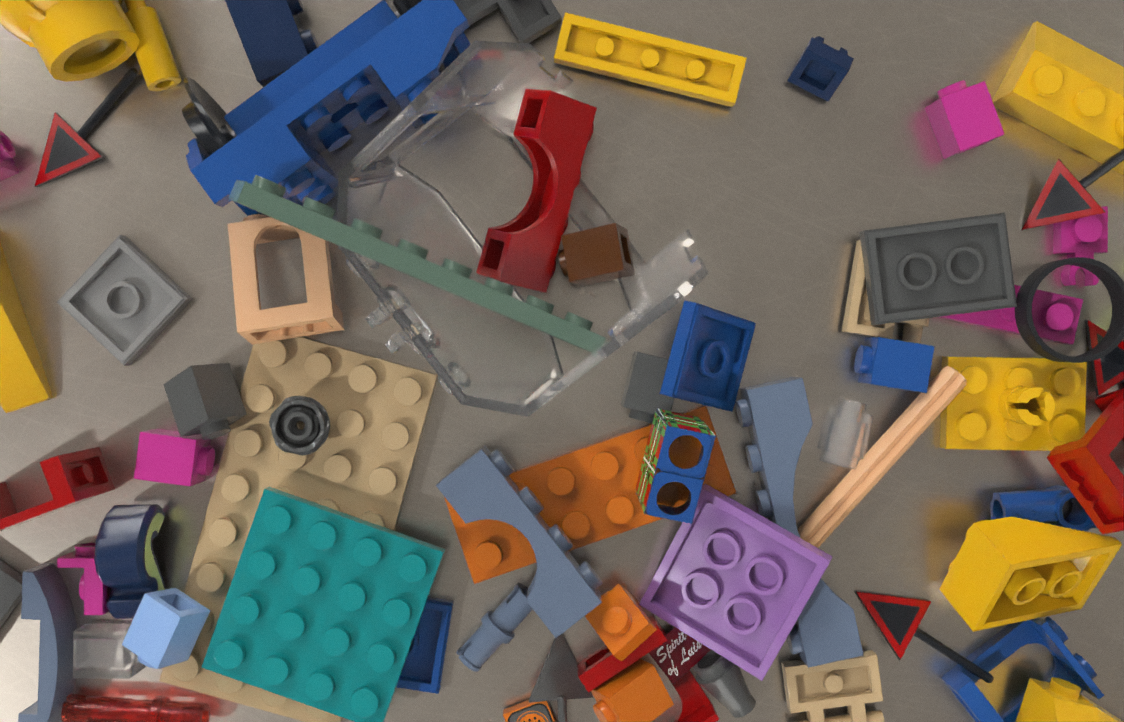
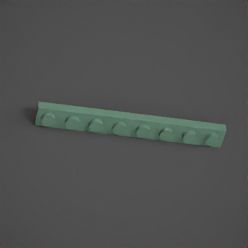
M255 175L252 184L236 179L229 196L231 201L597 355L601 352L606 338L590 331L593 322L570 312H567L565 319L559 318L551 314L555 305L531 295L527 296L525 302L511 297L514 287L487 277L484 285L469 279L472 269L447 258L444 259L442 266L425 260L429 250L400 238L397 247L380 240L383 230L354 218L351 227L332 219L336 211L334 208L308 197L305 198L302 206L283 198L286 191L285 187L258 175Z

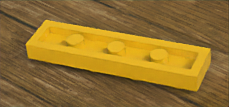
M566 12L554 54V63L729 107H733L736 103L747 59L746 57Z

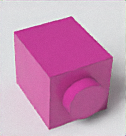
M965 80L946 86L937 91L939 99L925 108L943 159L981 146L1005 135L985 81L967 87Z
M158 428L140 432L134 479L183 486H193L206 481V476L211 474L215 462V450L210 448L211 439L203 440L201 434L180 437L179 431Z

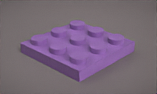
M704 484L701 489L693 523L682 522L639 605L763 681L833 556L711 486Z

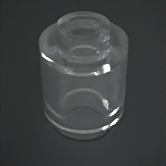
M839 398L837 407L827 405L817 448L822 449L820 461L857 469L858 460L864 459L874 416L865 414L866 404Z

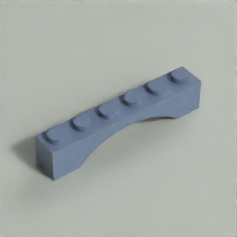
M789 377L740 388L742 399L736 400L735 405L741 427H748L752 445L745 446V451L751 472H758L762 490L755 491L759 513L761 516L768 517V520L800 537L796 526L793 502L795 470L802 445L813 425L803 378ZM820 579L787 637V643L792 655L798 653L808 668L863 656L854 609Z

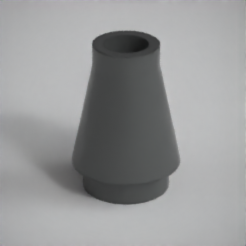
M710 650L694 665V670L697 673L696 681L723 704L733 717H743L753 710L756 700L749 691L740 667L713 650Z

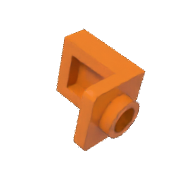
M618 583L612 590L601 595L602 603L585 615V617L613 656L623 661L657 629L640 608V602L637 598Z

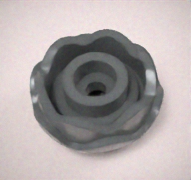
M305 396L286 398L271 414L269 420L277 447L284 452L302 456L317 451L327 440L330 432V420L326 409L317 400ZM299 421H303L305 423V427L303 430H300L297 427V423Z

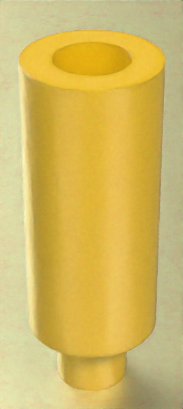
M124 0L128 12L125 14L140 40L135 54L148 90L162 91L177 86L182 80L156 9L146 6L145 0Z

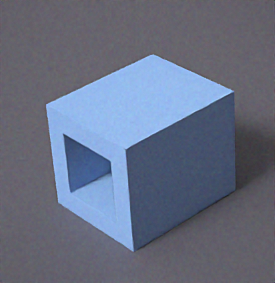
M177 588L145 593L122 645L136 654L140 663L154 669H161L187 661L211 610Z

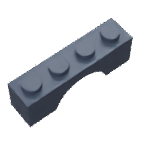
M484 445L442 478L436 486L465 523L485 519L499 520L514 526L528 539L535 553L537 570L527 590L526 601L554 637L557 638L602 603L598 587L603 583L586 561L579 565L568 550L573 547V544L564 531L557 524L550 528L543 520L539 512L544 507L535 494L527 486L520 490L509 476L514 472V469L505 456L498 449L491 453Z

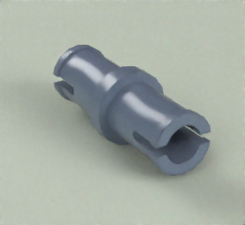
M517 583L513 591L494 612H486L481 618L482 625L457 650L456 653L459 655L461 662L472 671L478 672L502 643L509 644L515 636L514 630L533 610L526 601L528 590L526 586Z

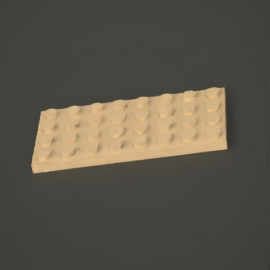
M306 337L278 340L252 346L240 389V396L247 415L230 425L231 431L227 436L184 590L186 595L211 611L189 659L164 667L160 676V682L303 722H342L343 717L204 669L201 666L265 488L270 486L396 531L438 381V374ZM292 396L310 397L317 400L326 409L330 420V432L324 444L314 453L303 456L288 453L279 449L275 444L269 420L271 414L286 398ZM299 421L297 423V427L300 430H303L305 427V423L303 421Z

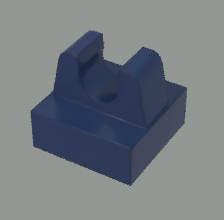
M820 36L812 37L793 67L787 81L829 101L849 72L854 58L848 56L846 49L841 47L838 51L825 44L824 38Z

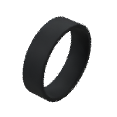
M1085 257L1052 261L1033 271L1020 287L1016 298L1017 307H1015L1016 325L1025 343L1040 356L1057 362H1090L1109 354L1123 340L1124 281L1106 264ZM1063 265L1082 267L1096 275L1105 285L1112 303L1111 323L1104 338L1090 351L1074 357L1060 354L1046 345L1038 335L1032 319V302L1037 287L1050 272Z

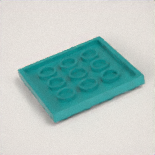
M269 486L263 491L201 667L354 722H384L445 549Z

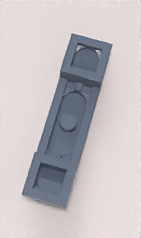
M43 563L23 571L21 619L40 620L38 701L18 714V722H62L70 705L77 675L78 632L73 604L64 580L55 564Z

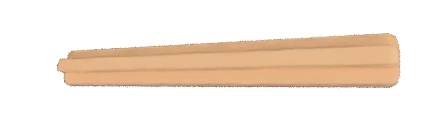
M944 367L928 384L927 393L921 392L798 528L800 538L819 548L966 386L967 380L952 367Z

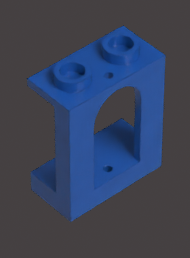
M1038 617L1037 619L1008 624L966 657V659L989 673L1019 648L1027 644H1041L1050 651L1053 657L1054 667L1046 682H1050L1052 677H1056L1077 685L1081 688L1080 693L1085 690L1098 700L1105 696L1092 680L1097 676L1094 669L1078 653L1072 655L1064 644L1068 640L1067 635L1050 617H1046L1044 620ZM958 664L941 677L975 722L1016 721L1022 700L1000 716L975 685L980 680L979 677Z

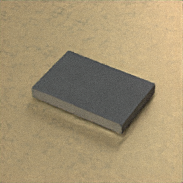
M1005 213L859 232L871 325L1017 307Z

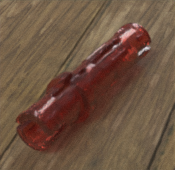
M71 693L66 697L67 701H64L61 712L62 722H209L210 706L208 703H181L169 701V697L156 696L153 700H139Z

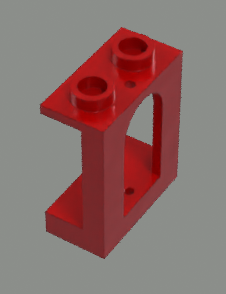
M1124 388L1096 397L1094 401L1102 411V414L1080 440L1054 447L1046 457L1102 535L1124 531V475L1109 456L1121 439L1124 441Z
M654 614L648 616V618L657 630L623 661L613 656L608 647L604 645L577 663L578 678L588 693L668 641L666 632ZM689 670L673 685L681 699V711L678 718L673 722L718 721L719 717L713 703L701 685L696 681L692 671Z

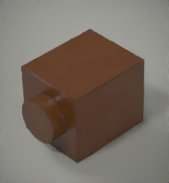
M612 223L561 235L563 249L559 250V264L563 275L569 278V282L583 287L636 275L628 230L621 225Z

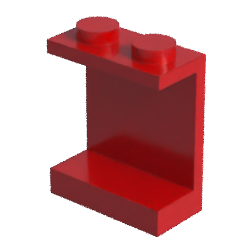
M100 447L57 455L41 461L40 465L53 500L17 513L6 482L0 483V531L13 528L115 490Z

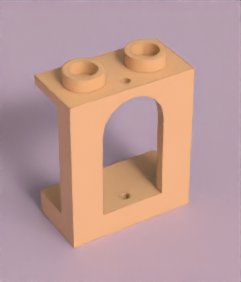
M263 214L249 215L242 222L228 224L238 334L254 345L344 330L343 312L335 304L328 241ZM300 238L307 302L261 310L256 258L257 244Z

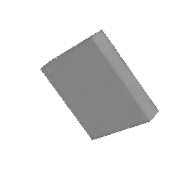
M119 235L57 303L124 366H128L144 352L192 301V298L129 238Z

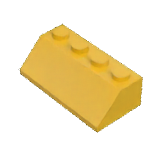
M1038 21L1034 22L992 99L994 107L1103 164L1124 149V67ZM1124 161L1112 169L1123 176Z

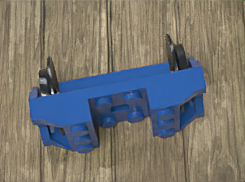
M382 0L228 114L194 79L187 77L184 79V85L191 102L182 109V113L188 126L197 137L187 143L189 153L186 154L190 171L213 203L220 207H224L231 202L229 196L236 179L252 184L255 175L285 187L286 191L283 198L302 206L306 197L326 204L335 196L336 193L333 189L339 186L341 181L320 154L327 149L328 152H332L343 146L351 138L350 131L363 122L371 124L380 119L389 109L387 104L395 100L415 129L422 124L426 127L432 126L448 113L446 107L453 102L467 69L479 61L475 50L464 34V31L469 28L466 17L453 0ZM234 202L247 216L262 214Z

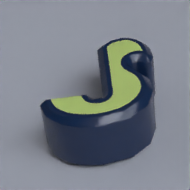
M158 504L114 505L105 515L96 538L94 561L96 573L101 582L110 587V596L106 607L115 619H133L145 593L166 589L152 548V539L158 536L166 515Z

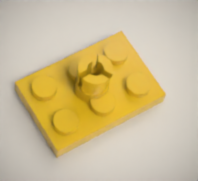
M942 356L941 370L946 366L954 368L964 376L967 384L940 413V448L1052 451L1056 446L1080 440L1084 436L1087 362H1057L1046 358Z

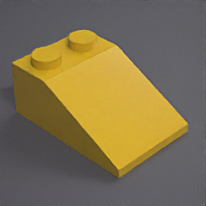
M1012 516L993 520H980L974 522L967 530L966 539L956 558L950 563L949 571L939 590L973 632L1037 619L1038 617L1080 610L1121 548L1122 543L1116 537Z

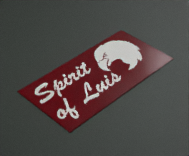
M675 627L666 635L668 641L649 652L673 685L711 650Z

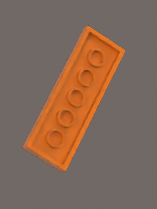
M706 405L681 413L699 417L716 435ZM652 423L520 468L509 475L520 490L527 486L535 494L544 507L539 514L547 525L551 528L557 524L564 531L573 544V547L568 551L664 519L644 514L636 494V484ZM716 435L703 485L707 484L726 496L736 494V490ZM680 436L671 443L669 458L679 468H692L698 463L702 444L694 436ZM656 468L655 475H656L658 472H663V471H661L659 468ZM680 482L667 483L658 491L657 504L679 507L687 501L690 491ZM444 497L474 584L537 563L530 542L517 528L508 523L491 519L465 523Z

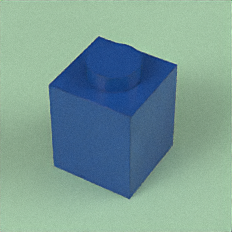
M866 337L864 345L858 347L855 356L854 368L855 372L859 373L858 383L927 393L935 346L881 337Z

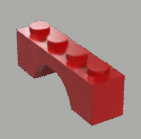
M525 89L513 136L524 146L530 157L533 167L532 191L525 207L515 218L503 225L488 228L477 274L503 283L547 293L550 279L553 277L556 269V256L561 242V235H563L568 226V212L573 194L580 182L581 165L587 143L593 134L596 107L551 90Z

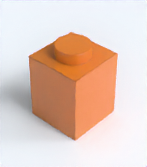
M642 659L637 660L591 691L597 702L593 705V710L600 722H652L674 705L655 666Z

